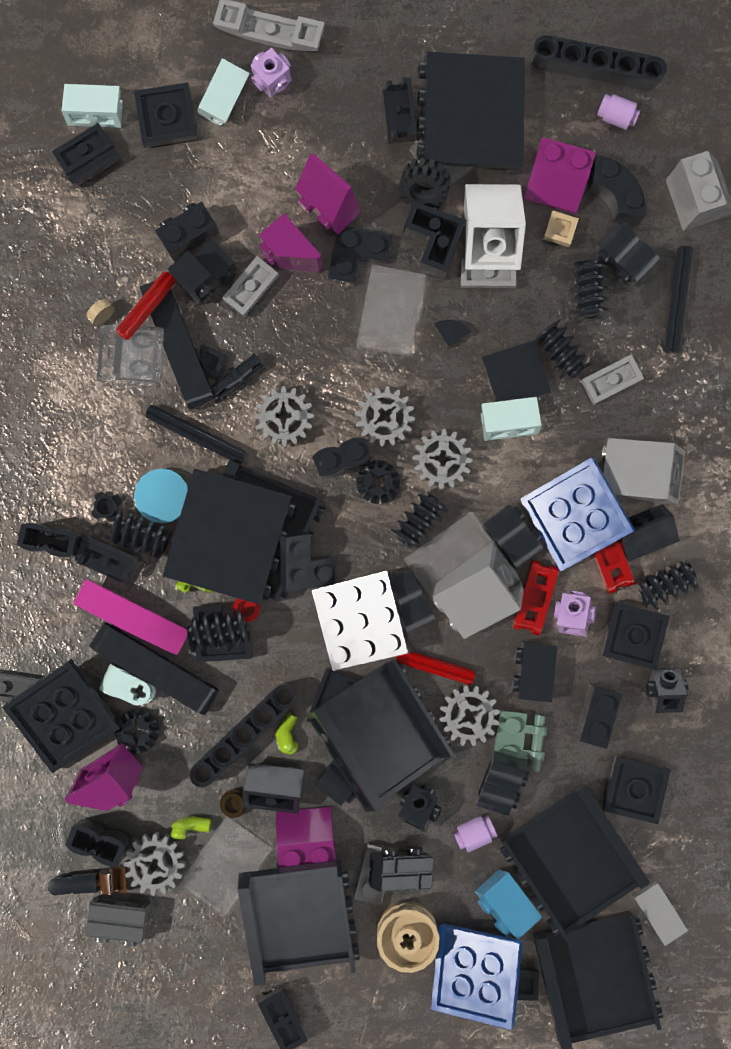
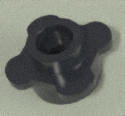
M103 492L97 493L95 495L94 509L91 512L92 516L95 519L107 518L110 522H113L117 515L118 507L122 504V499L118 495L111 497L106 496ZM106 504L109 505V509H108V510H106V509L104 508V506H105Z

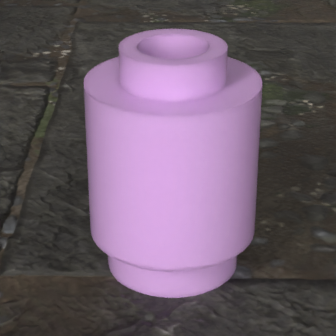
M605 94L597 116L602 117L604 122L626 130L628 125H635L640 110L636 109V102L612 94V96Z
M479 816L457 826L459 832L454 834L460 850L466 848L468 853L491 843V839L497 837L489 816L484 818Z

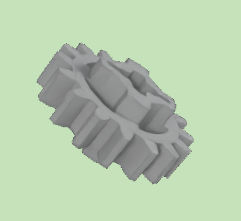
M282 386L281 393L278 394L273 388L271 389L272 396L268 398L263 394L261 397L265 403L263 405L256 404L255 406L261 411L260 414L254 415L255 420L261 421L256 426V429L258 431L265 430L262 435L263 439L266 440L271 436V444L274 446L278 443V440L282 442L283 447H287L289 440L294 445H297V437L300 436L306 439L307 436L304 430H312L313 428L311 424L307 423L308 420L314 419V414L307 413L312 408L311 403L304 404L306 395L302 394L297 397V390L295 388L290 393H287L285 386ZM289 400L297 403L302 411L293 410L290 407ZM278 401V405L272 411H267L274 402ZM284 405L288 415L291 416V418L286 420L285 429L281 420L277 418V416L282 415ZM267 423L277 425L279 427V434L270 430ZM296 423H301L300 427L290 434V429Z
M386 386L385 393H381L377 387L375 388L374 396L365 393L366 403L363 401L358 402V406L362 408V411L355 412V416L361 418V421L356 423V427L364 428L361 433L362 438L367 435L371 436L370 444L379 440L380 447H384L385 441H389L391 446H395V438L403 442L405 440L403 432L411 433L412 429L407 423H413L415 418L409 416L408 413L414 411V407H406L405 404L409 398L404 397L400 399V390L391 394L390 388ZM388 399L394 402L388 405L382 404L379 400ZM370 407L374 413V418L367 424L366 414ZM402 410L403 423L400 427L396 422V415ZM382 411L386 414L392 411L390 422L387 423L385 420L378 422L380 419L379 412ZM383 429L388 430L391 434L380 435L375 432Z
M443 429L441 436H437L433 430L431 431V439L423 436L421 440L424 445L415 446V450L420 452V454L412 457V460L419 462V465L414 467V471H422L423 474L419 480L422 481L428 478V487L438 483L439 490H442L444 483H447L450 488H453L455 479L460 483L464 481L461 473H470V470L465 465L473 462V459L466 458V454L471 452V448H463L462 445L466 440L463 438L457 441V432L454 431L451 436H447L446 429ZM438 442V447L433 453H425L430 445ZM449 443L457 448L459 454H454L449 449ZM440 453H445V458L451 460L446 462L444 467L440 466V462L434 459L439 457ZM425 464L431 465L436 470V476L426 469ZM460 466L454 475L447 477V470L450 467Z
M463 685V692L460 693L456 688L452 689L455 696L451 698L445 695L444 698L448 704L447 706L440 705V710L445 712V715L440 716L439 720L447 722L442 728L443 731L448 732L451 730L450 739L453 741L460 737V744L463 746L466 740H470L471 745L475 746L476 739L478 738L485 743L486 738L484 735L486 733L494 735L495 733L491 726L499 725V721L494 719V715L499 714L500 710L492 708L496 700L494 698L487 700L489 692L485 690L480 694L477 685L473 687L472 691H469L467 685ZM465 697H475L480 699L481 702L476 704L469 703ZM457 703V715L451 719L452 708ZM468 708L471 712L476 710V713L473 714L474 720L471 722L468 719H462L465 717L464 711ZM488 712L487 721L482 727L480 724L482 715ZM467 727L471 728L474 733H463L457 729Z
M155 832L152 839H150L146 833L142 836L143 843L136 839L132 843L135 849H128L126 855L131 859H127L123 863V866L130 867L125 876H133L134 880L131 886L141 885L140 893L142 894L147 888L150 889L151 896H154L158 889L165 894L168 891V885L175 888L177 885L175 878L181 879L184 874L179 869L185 867L186 861L179 858L185 852L184 850L177 851L175 849L179 843L178 841H174L172 844L168 842L169 834L160 839L159 832ZM157 846L155 850L150 852L147 850L142 851L146 847ZM167 851L171 855L173 862L169 861L166 854ZM153 859L158 860V867L156 869L151 867ZM137 865L141 867L143 876L139 872ZM162 876L165 878L167 876L164 880L153 881L156 877Z

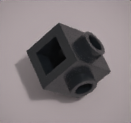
M680 668L652 669L650 681H646L645 688L647 697L652 699L654 712H683L689 687L687 680L682 677Z
M413 785L410 792L406 790L399 804L402 807L398 815L400 820L426 833L431 821L435 823L442 810V807L439 806V797L435 796L437 792L425 785H421L420 788Z

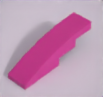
M85 578L73 601V604L175 655H178L187 637L186 627L166 619L161 614L141 606L135 601Z

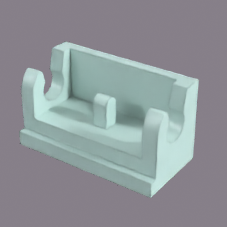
M222 58L198 107L197 115L220 126L223 123L225 124L249 73Z
M64 84L62 113L67 126L92 127L99 123L101 127L122 128L123 100H120V87Z
M537 397L483 403L481 405L484 441L539 434L541 420Z

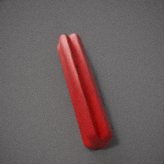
M162 272L117 327V334L124 340L131 339L174 286L175 279L169 272Z
M415 652L395 656L397 663L399 662L406 666L468 685H472L474 682L475 671Z

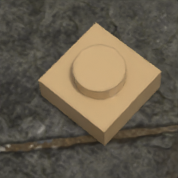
M552 210L543 239L569 247L579 218Z

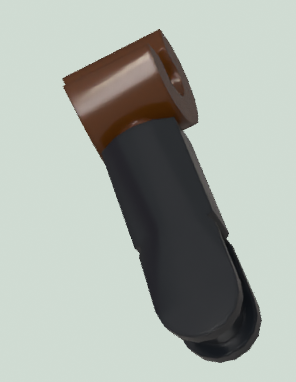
M118 865L107 867L100 872L60 874L49 881L47 888L52 895L97 893L99 890H101V894L111 895L112 892L127 893L125 866Z

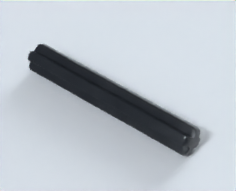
M680 246L677 249L665 352L670 354L680 353L682 347L694 251L691 246Z
M150 405L146 410L145 417L229 460L239 464L243 463L247 454L244 450L154 405Z

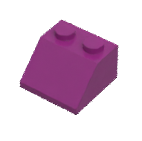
M542 137L523 200L576 214L596 152Z
M312 153L295 188L300 198L298 203L307 213L312 211L318 216L316 218L324 229L328 231L331 228L338 235L361 213L352 187Z
M285 213L259 234L261 254L271 266L276 264L281 270L320 272L323 269L322 258L319 252Z
M122 743L81 768L64 800L68 804L109 811L117 805L122 807L133 797L132 792L139 783L138 778L143 767Z
M331 806L299 809L298 814L276 811V847L279 868L336 861Z

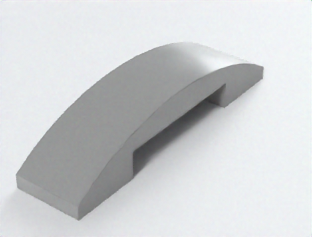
M220 0L213 25L235 36L273 47L299 51H318L325 22L298 16L297 20L250 10L244 3Z

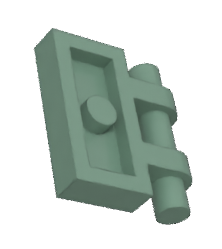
M500 710L497 718L499 725L496 727L494 750L520 759H530L529 770L539 772L541 761H544L545 752L542 749L544 736H547L548 729L545 726L546 715L535 714L533 725L526 724L527 713ZM525 733L533 734L531 749H523Z

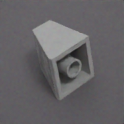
M705 151L681 159L666 179V183L682 230L685 231L731 216V197L719 162L709 151Z
M608 438L607 445H604L602 449V461L605 462L604 472L602 473L617 498L679 505L685 451L675 443Z
M492 541L436 583L433 601L439 610H443L447 615L453 630L458 631L465 639L521 610L525 583L497 543Z

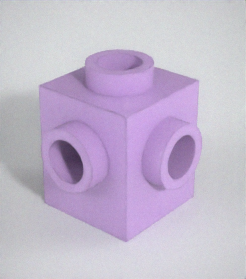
M272 48L267 52L259 53L250 65L253 75L251 80L260 91L264 90L270 98L277 92L283 91L291 81L289 69L291 65L282 53L277 55Z
M571 591L570 594L563 593L561 602H556L554 618H558L557 627L559 633L587 637L589 623L594 624L596 607L592 606L591 597H587L585 593Z

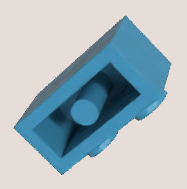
M496 871L474 891L480 899L477 903L487 915L492 914L497 921L494 924L504 937L510 936L518 940L542 918L508 872Z

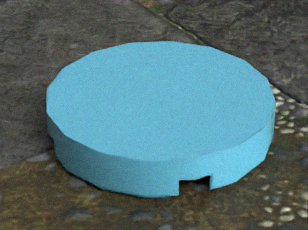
M160 468L149 471L141 477L136 485L134 493L136 508L143 517L152 522L162 524L174 522L180 518L188 491V484L182 476L172 470Z

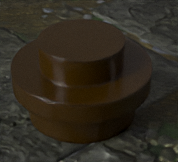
M232 789L223 794L220 800V808L224 815L230 818H237L245 813L247 807H243L242 791Z

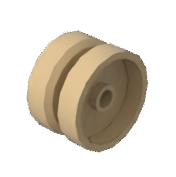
M401 900L392 903L382 912L377 924V946L381 958L389 967L399 972L413 973L424 969L434 960L439 950V933L434 915L425 905L413 900ZM404 934H409V937L403 936Z

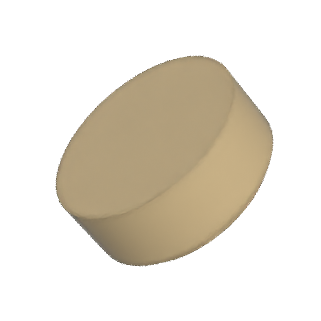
M101 299L90 307L87 312V318L94 326L101 325L111 317L115 308L107 299Z

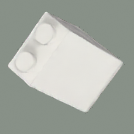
M465 184V269L521 270L526 225L521 185Z

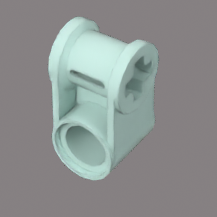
M110 663L99 687L100 691L137 706L149 703L156 695V688L114 663ZM143 686V692L146 693V696L139 698V692L136 691V688Z

